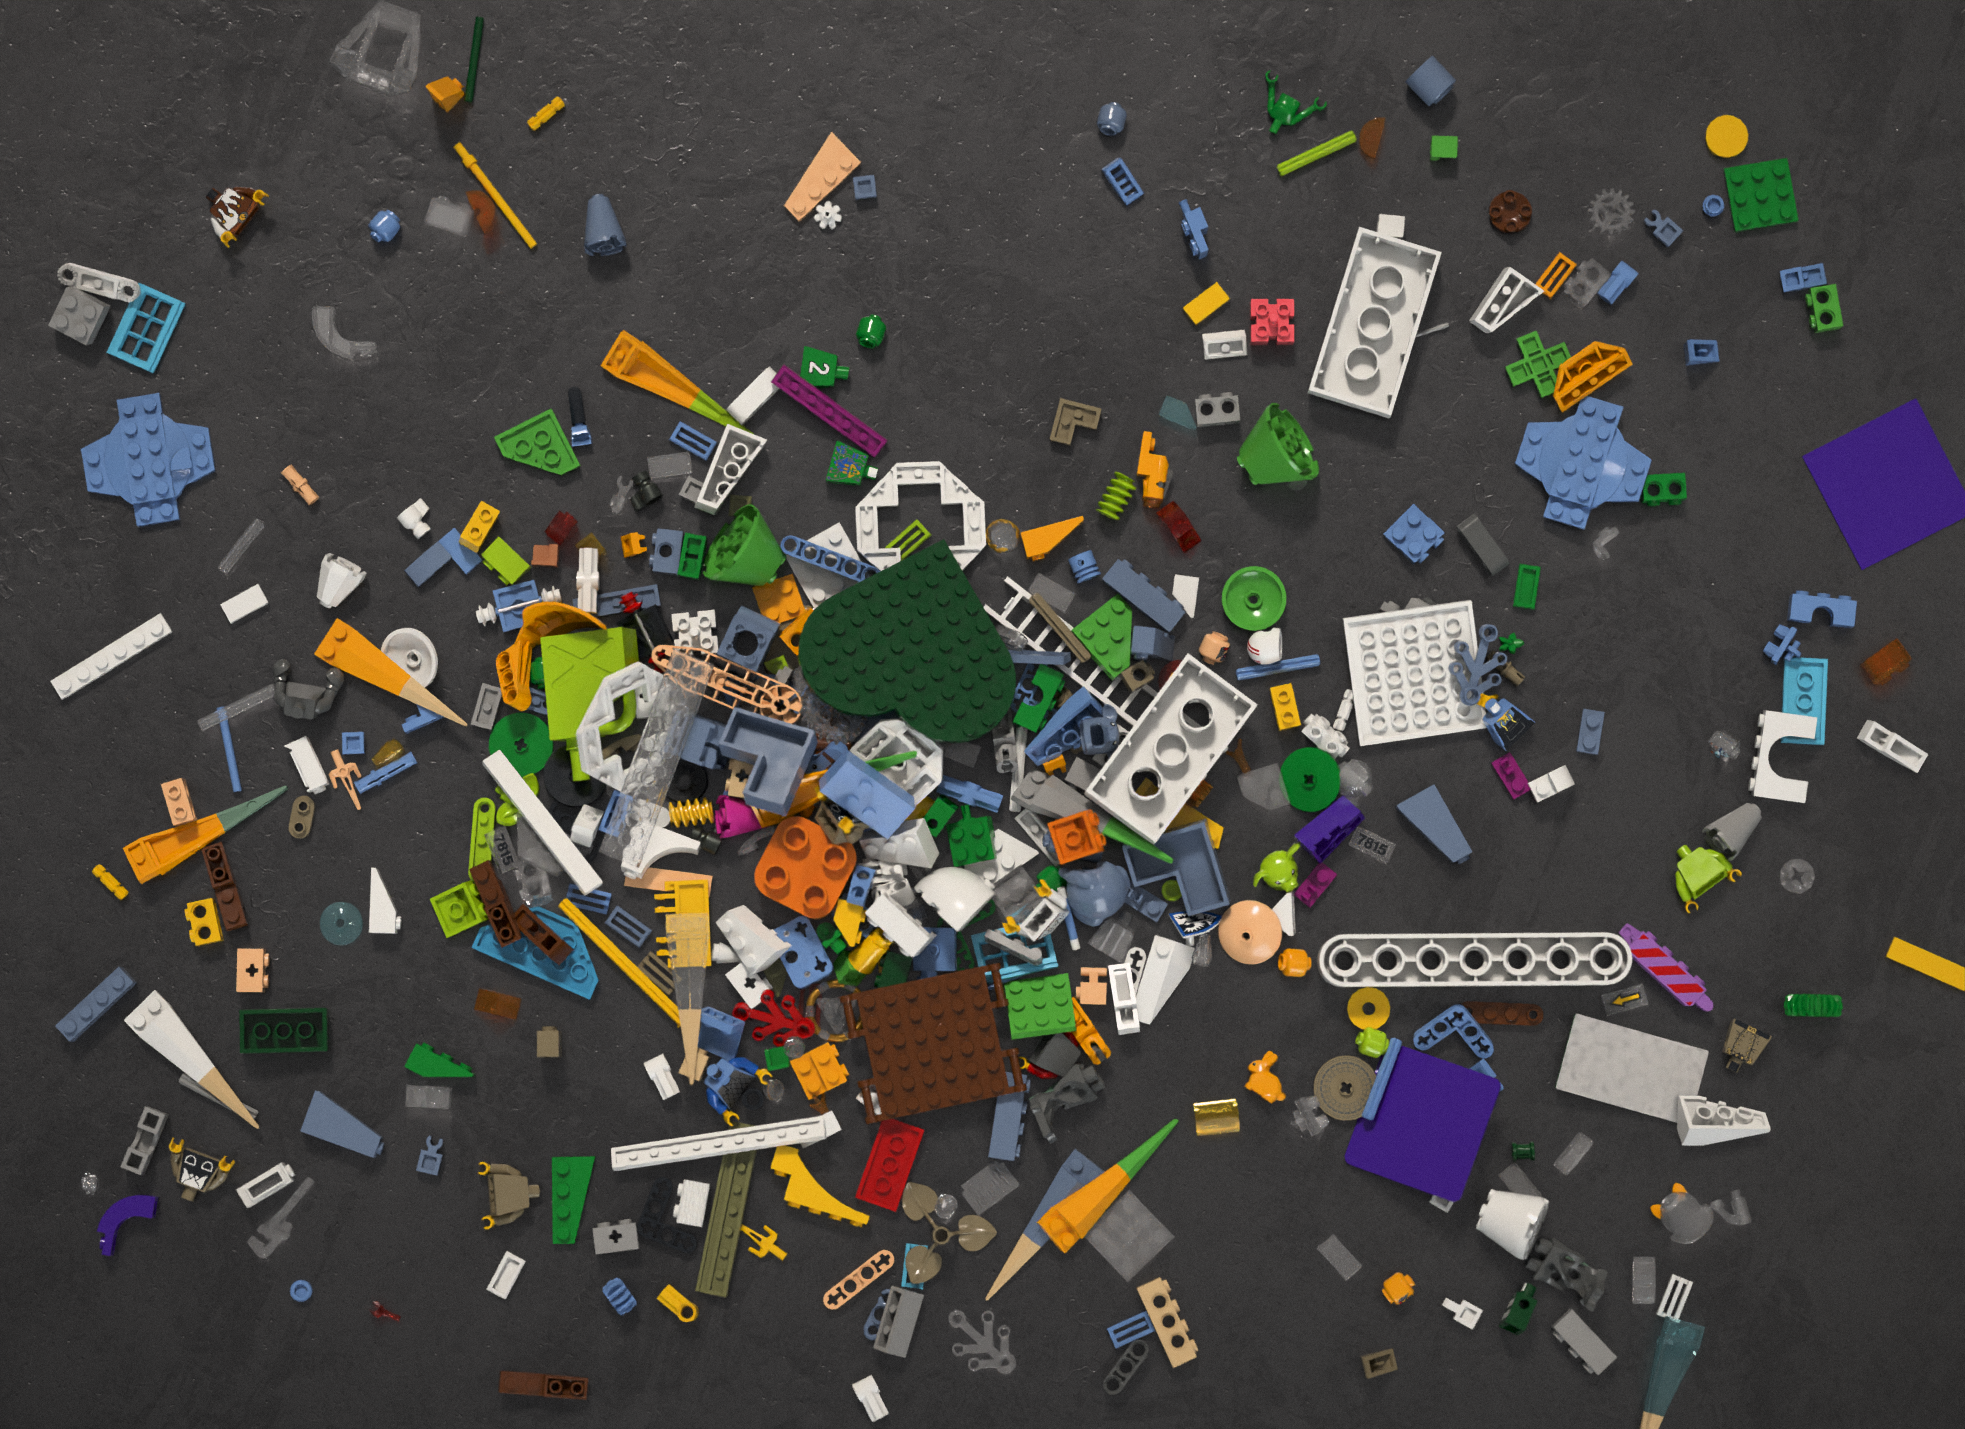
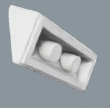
M1025 808L1014 819L1054 866L1060 865L1057 854L1048 852L1042 843L1043 834H1046L1047 830H1049L1047 823L1052 821L1046 815L1032 812Z

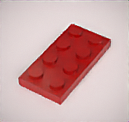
M895 1119L883 1120L855 1198L896 1212L924 1129Z

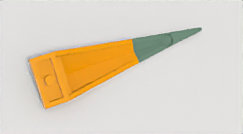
M282 786L235 807L175 828L141 837L125 846L123 850L138 881L143 884L159 874H165L286 792L289 788Z

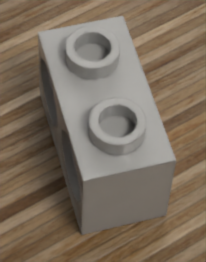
M1232 392L1221 393L1220 397L1212 398L1211 394L1199 395V399H1195L1197 427L1240 423L1238 395L1233 396ZM1230 403L1233 405L1234 411L1232 413H1225L1222 410V405ZM1203 405H1209L1212 408V413L1210 415H1203L1200 408Z

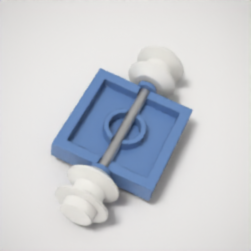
M535 580L493 590L497 608L494 609V606L488 603L485 609L479 605L476 616L478 622H483L484 626H486V621L490 620L495 624L496 615L499 616L503 632L505 633L522 627V611L526 607L540 602H561L562 597L560 590H555L554 586H552V591L548 592L543 588L541 596H539Z

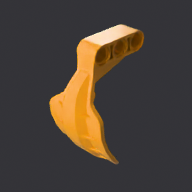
M540 602L526 607L522 611L523 625L515 643L505 651H502L496 658V668L503 701L519 711H525L529 708L531 704L529 681L532 649L536 645L541 644L540 637L567 634L575 629L586 627L607 630L606 625L582 609L559 602Z

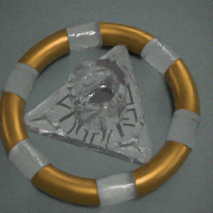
M838 979L828 980L816 986L809 995L806 1003V1018L814 1022V1033L818 1037L829 1042H844L850 1039L847 1037V1032L849 1031L839 1034L846 1022L843 1003H840L839 998L817 997L833 987L843 988L852 994L861 991L855 985L839 983ZM857 1000L851 1001L852 1008L854 1007ZM815 1002L834 1034H830L820 1028L814 1018ZM860 1010L859 1019L856 1023L857 1030L863 1028Z

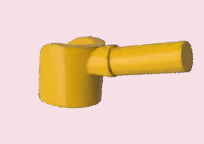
M1481 693L1477 705L1485 708L1488 700L1498 699L1499 696L1497 694L1488 696Z

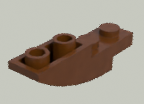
M219 842L202 848L201 850L212 888L217 897L225 929L228 932L248 925L242 898L223 843Z
M487 860L470 868L469 871L485 904V912L501 948L522 939L510 900L502 881L497 877L491 861Z
M500 1370L498 1393L586 1400L588 1378Z

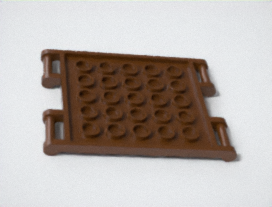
M1000 962L839 996L840 1003H843L848 1026V1039L865 1036L874 1078L857 1081L858 1088H861L865 1106L866 1124L1027 1090L1026 1083H1023L1018 1059L1019 1049L1017 1047L1001 1051L993 1014V1008L1009 1005L1008 999L1005 998L1000 975ZM989 971L992 974L997 1001L993 1002L990 1000L985 972ZM852 1000L858 1001L863 1025L861 1030H857ZM1007 1056L1010 1059L1015 1086L1010 1087L1003 1057ZM870 1085L876 1086L881 1114L875 1115Z

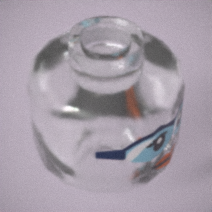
M1726 729L1722 731L1717 730L1708 742L1710 744L1709 751L1722 761H1728L1730 758L1734 760L1741 752V749H1739L1740 739Z

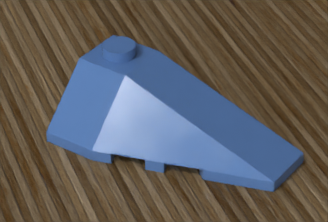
M1083 686L1066 700L1024 752L1039 766L1061 756L1062 752L1068 749L1081 747L1080 721L1088 718L1102 717L1101 710L1103 707Z

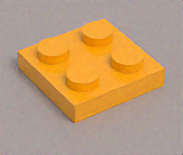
M793 573L775 579L771 584L765 583L762 586L752 587L761 614L774 621L782 623L797 618L805 611Z

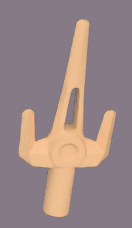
M334 750L330 753L337 768L329 773L333 787L337 788L335 777H340L357 810H360L361 806L350 772L353 770L358 778H361V774L356 763L344 764L339 750ZM346 777H347L348 780H349L350 786H351V788H352L351 790L349 789V787H348V785H347V783H346V781H345V778H346Z

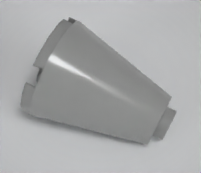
M1746 803L1710 823L1702 830V833L1706 832L1707 834L1704 837L1706 842L1714 851L1725 854L1726 858L1732 861L1737 857L1762 819L1761 810L1755 804Z

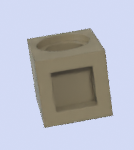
M1141 660L1121 672L1119 676L1129 693L1132 694L1152 682L1155 672L1149 663ZM1141 671L1144 674V679L1142 681L1135 680L1133 672Z

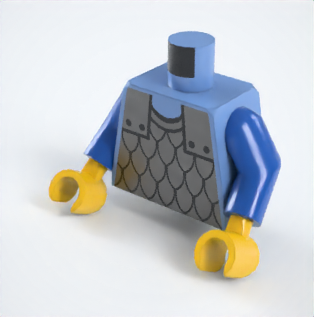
M744 1057L732 1058L730 1060L720 1059L717 1064H711L707 1068L708 1076L704 1079V1083L708 1087L706 1090L708 1103L720 1115H724L725 1123L730 1126H734L729 1121L730 1117L734 1116L739 1120V1116L732 1111H728L727 1108L731 1109L754 1080V1074L765 1085L768 1083L762 1077L765 1074L772 1077V1074L767 1069H758L759 1066Z

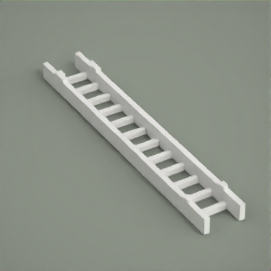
M1007 576L1004 583L1018 594L1015 598L1012 597L1004 607L1005 611L1001 616L985 604L984 609L986 613L1034 651H1045L1039 645L1052 629L1049 624L1035 642L1022 633L1038 611L1033 608L1018 629L1006 620V617L1021 598L1029 603V598L1032 596ZM1059 617L1071 631L1073 627ZM1062 641L1055 652H1062L1066 644ZM1077 658L1069 668L1065 665H1054L1078 685L1084 686L1100 702L1113 706L1118 716L1131 726H1134L1137 721L1124 711L1140 690L1143 689L1153 698L1158 694L1150 686L1145 685L1130 694L1119 708L1107 698L1121 681L1120 676L1115 678L1102 695L1090 685L1102 670L1099 666H1097L1085 682L1073 672L1080 664ZM1133 674L1135 680L1142 681L1136 675ZM1183 713L1184 720L1190 727H1201Z

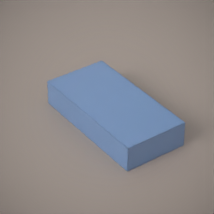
M453 528L439 542L460 568L468 574L483 560L476 552L459 543L461 535Z

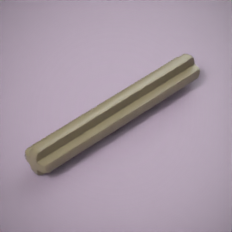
M1039 593L1033 594L1029 598V602L1081 663L1088 661L1091 654L1042 596Z

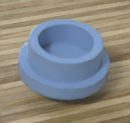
M1710 195L1705 198L1702 207L1707 215L1714 217L1722 213L1724 202L1721 197Z

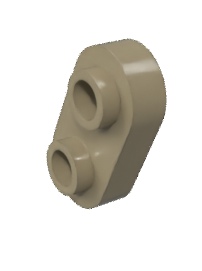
M308 796L296 798L292 807L289 832L298 839L307 837L311 832L315 802ZM305 802L307 804L306 810L300 809L301 803ZM299 823L303 825V829L300 832L296 830V825Z

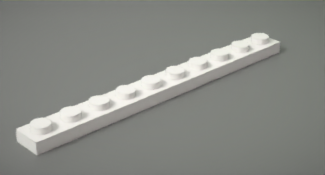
M823 1116L615 1147L611 1148L612 1169L619 1171L826 1139L825 1119Z

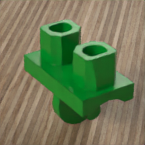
M825 922L817 927V936L824 941L822 944L826 949L831 947L839 955L848 947L840 938L843 934L838 929L835 931L832 924Z

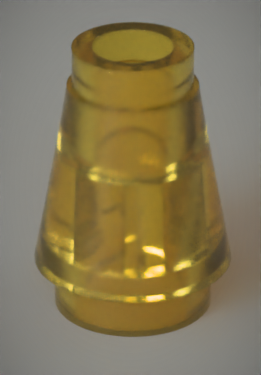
M393 738L382 746L375 756L372 757V761L378 768H381L402 757V753L405 750L399 741Z

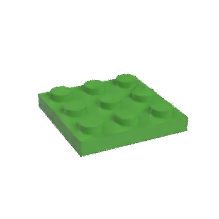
M1068 973L1012 980L1004 983L1006 999L1009 1002L1007 1008L1012 1039L1076 1031Z

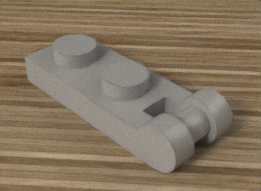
M988 929L984 935L985 942L1032 965L1038 966L1043 961L1042 952L1039 948L1029 949L1025 947V943L1015 938L1011 940L1000 930L995 929L992 931Z

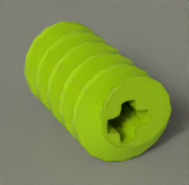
M1115 471L1114 475L1117 479L1110 480L1114 487H1106V491L1109 494L1102 495L1105 502L1099 501L1098 506L1101 510H1095L1111 519L1120 520L1116 513H1124L1120 505H1128L1124 498H1132L1129 489L1136 490V487L1132 484L1135 482L1134 480Z

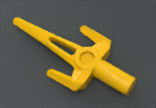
M742 1224L741 1230L760 1246V1251L752 1247L748 1248L749 1251L760 1258L771 1252L782 1261L785 1259L787 1253L774 1245L777 1240L776 1232L765 1225L763 1228L770 1236L764 1237ZM750 1232L753 1233V1234H755L756 1236H758V1237L761 1238L762 1240H761V1241L757 1240L755 1237H753V1236L750 1234Z

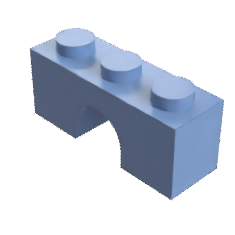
M1796 591V594H1791L1789 597L1787 621L1810 623L1813 611L1816 608H1824L1830 614V626L1853 628L1855 625L1857 601L1851 600L1852 597L1840 595L1836 599L1830 598V594L1817 593V596H1810L1807 591Z

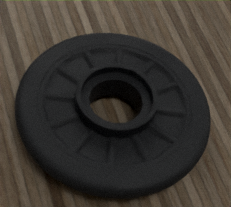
M680 757L670 761L661 774L663 792L670 800L676 803L681 801L682 804H685L687 799H689L690 803H693L695 798L699 799L702 797L708 785V776L705 768ZM683 774L690 777V784L686 787L680 786L678 783L679 777Z

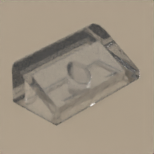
M1579 1132L1556 1159L1553 1166L1564 1175H1568L1591 1148L1594 1141Z

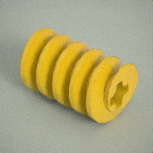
M703 797L702 804L699 803L697 798H695L693 805H691L689 799L686 800L685 806L682 805L681 801L677 802L676 807H674L672 802H669L671 827L674 823L676 828H680L681 822H683L685 827H688L690 820L696 826L698 819L704 825L707 818L711 823H714L712 800L709 803L706 797Z

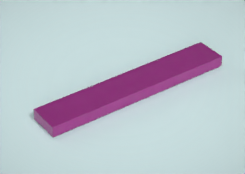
M785 364L782 365L771 380V383L874 458L887 442L886 438Z

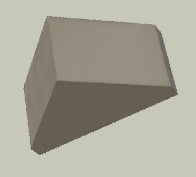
M1393 1348L1360 1356L1364 1376L1367 1379L1398 1370Z

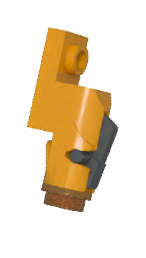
M1144 431L1137 476L1145 477L1143 479V506L1159 509L1166 496L1173 471L1168 468L1169 464L1166 456L1149 454V451H1154L1155 438H1151L1152 432Z

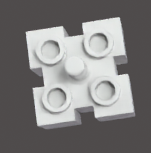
M715 610L697 611L698 617L691 618L689 612L671 614L673 632L679 633V639L674 640L675 646L701 648L718 655V636L712 635V630L717 629ZM675 649V651L682 654L686 652L684 649ZM690 650L689 656L694 657V652L697 651ZM701 651L702 656L708 655L707 653Z

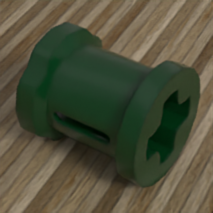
M1530 1141L1529 1144H1516L1512 1142V1161L1516 1162L1517 1159H1530L1534 1161V1141Z

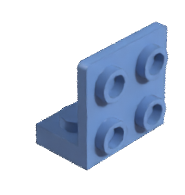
M709 1006L701 1009L700 1022L702 1026L697 1047L727 1060L736 1058L745 1021Z

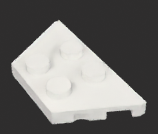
M998 829L995 831V837L993 838L997 859L964 866L966 870L973 872L983 881L987 878L994 885L1037 856L1039 852Z

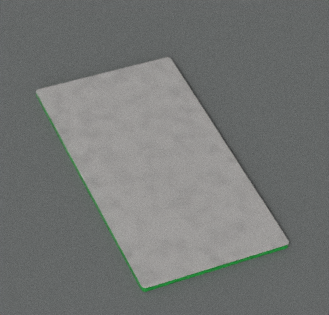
M1575 1014L1555 1088L1677 1123L1678 1097L1698 1095L1709 1052L1662 1037Z

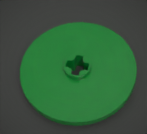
M513 713L502 718L494 726L489 738V752L492 755L501 750L519 775L524 777L530 773L536 774L545 767L548 758L553 752V741L550 740L548 726L540 718L529 713ZM524 739L527 747L518 751V746L515 743Z
M1306 747L1294 751L1285 759L1280 770L1279 782L1284 797L1292 806L1302 811L1315 812L1327 808L1335 801L1341 789L1342 778L1337 762L1329 753L1319 748ZM1311 775L1314 776V778L1312 779V781L1314 782V784H1313V783H1309V784L1307 783V781H1308V777H1307V776H1311Z

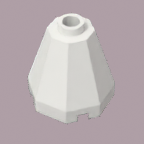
M328 553L321 563L317 598L320 600L319 603L331 609L332 606L337 607L360 585L367 573L365 571L360 573L361 568L342 557L338 556L337 560L332 559L334 554Z

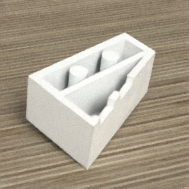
M925 818L904 821L888 839L874 829L863 832L862 837L859 839L864 854L868 859L932 868L939 855Z
M883 893L865 912L869 916L867 920L873 926H879L884 931L883 935L889 941H895L900 945L899 950L905 956L915 957L921 954L937 935L933 931L928 933L921 926V921L913 919L903 906L887 893Z

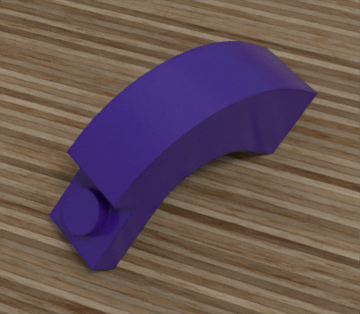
M129 1196L117 1201L105 1212L97 1229V1232L105 1233V1237H101L99 1247L102 1250V1255H114L118 1230L125 1220L133 1216L155 1218L158 1196Z

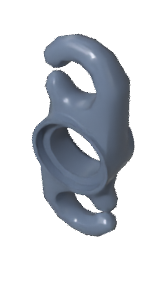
M890 1289L882 1290L881 1294L883 1296L889 1294ZM882 1296L878 1298V1303L872 1309L863 1327L864 1335L869 1340H876L877 1334L871 1335L869 1328L875 1326L877 1330L879 1329L881 1321L874 1317V1312L878 1308L885 1309L886 1302Z

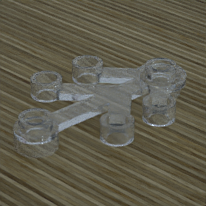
M954 1310L950 1313L949 1323L953 1327L963 1329L978 1343L970 1345L955 1343L952 1347L954 1355L989 1353L994 1358L988 1360H979L976 1357L971 1358L968 1362V1367L973 1371L979 1368H996L1000 1373L1008 1374L1014 1370L1016 1359L1009 1353L1008 1337L1010 1329L1008 1326L1002 1325L997 1330L1000 1337V1352L993 1346V1312L984 1311L982 1313L984 1337L966 1321V1316L961 1310ZM986 1313H990L992 1315V1319L990 1321L984 1320V1315ZM956 1314L962 1318L959 1323L953 1321V1316ZM1001 1328L1008 1330L1006 1336L1000 1335ZM955 1346H962L963 1351L956 1353L954 1351ZM1002 1359L1009 1360L1010 1363L1007 1367L1001 1365ZM972 1360L979 1362L977 1368L971 1367L970 1363Z

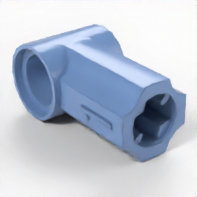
M1621 261L1597 294L1606 303L1612 305L1625 287L1627 288L1639 273L1624 261Z

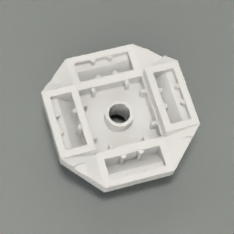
M901 718L881 719L850 749L851 753L864 762L917 751L916 757L880 771L882 775L914 797L915 806L942 782L943 747L937 741L925 738L924 735L909 728Z

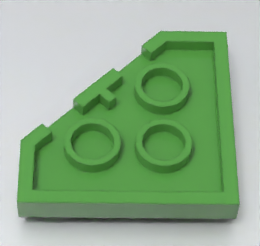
M552 408L494 437L505 458L560 476L580 467Z
M1116 594L1073 628L1071 632L1112 681L1130 666L1132 608L1119 594Z

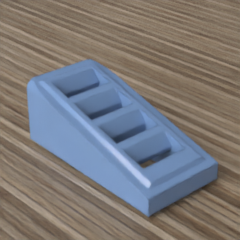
M1121 158L1115 159L1101 169L1125 205L1130 204L1144 194ZM1119 166L1120 170L1112 175L1111 171ZM1124 173L1125 177L1116 182L1115 179ZM1129 180L1131 184L1121 189L1120 186ZM1134 187L1136 191L1126 197L1125 193Z

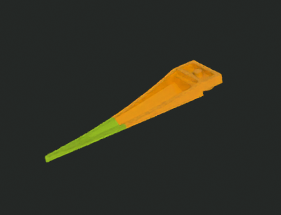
M625 330L620 332L600 365L619 379L676 402L724 426L729 424L752 433L744 425H740L726 410L645 342L639 341Z

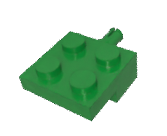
M970 805L960 806L963 819L956 823L946 824L954 867L997 859L993 840L995 832L992 817H971Z

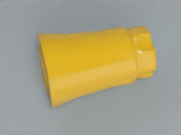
M876 928L859 946L848 954L851 965L863 974H871L878 961L892 943L883 935L884 931L881 928Z

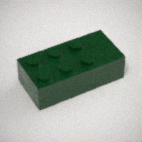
M328 1008L239 1010L241 1054L329 1051Z

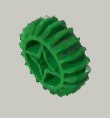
M1788 994L1785 996L1784 1008L1785 1014L1788 1016L1839 1017L1842 1015L1843 1003L1842 997L1839 995Z

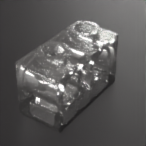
M1593 258L1589 262L1584 260L1577 268L1579 274L1575 279L1570 277L1563 285L1565 291L1562 294L1582 310L1611 276V273ZM1587 270H1595L1597 278H1588ZM1581 286L1584 294L1582 296L1575 295L1573 287Z
M538 856L517 862L518 870H515L517 882L522 883L523 889L519 890L522 902H526L529 909L553 903V894L543 857ZM536 870L534 875H526L528 871ZM536 889L541 890L538 895H531L532 891Z

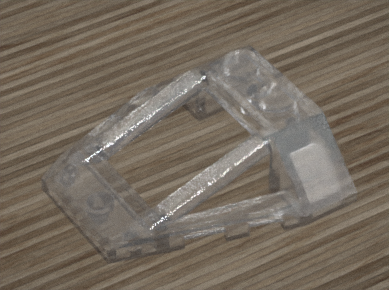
M380 0L364 16L362 22L357 27H354L350 34L336 45L329 64L349 82L388 96L409 93L417 77L421 14ZM378 23L407 33L393 72L363 62ZM367 28L358 53L351 50L352 45ZM411 48L408 69H404L403 67Z

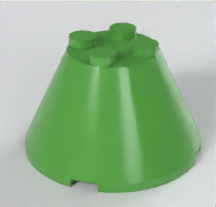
M1271 403L1265 408L1239 449L1240 455L1237 457V461L1242 468H1246L1249 473V479L1254 485L1312 480L1319 474L1318 461H1313L1311 452L1314 449L1296 419L1286 409L1282 411L1277 408L1280 406L1277 403Z
M748 504L734 513L736 518L730 524L725 523L711 543L703 563L706 567V572L703 571V575L708 579L753 586H762L765 583L771 584L776 579V571L784 563L787 556L783 553L759 509L752 504Z

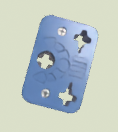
M799 916L774 929L777 937L783 942H788L792 945L780 956V959L796 988L805 989L832 975L833 964L812 923L806 916ZM802 923L803 926L807 925V927L805 928V934L807 937H805L804 934H802L800 931H796L799 929V924ZM790 953L798 954L796 962H787ZM817 958L823 964L827 963V965L824 967V972H821L820 970L816 971V968H818Z

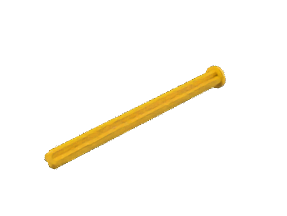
M563 899L559 903L558 908L625 972L679 1028L681 1025L678 1010L680 1009L569 899Z

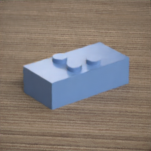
M847 749L819 780L821 793L886 839L896 831L915 809L914 797Z

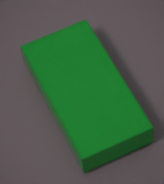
M1519 564L1513 607L1535 609L1541 567Z

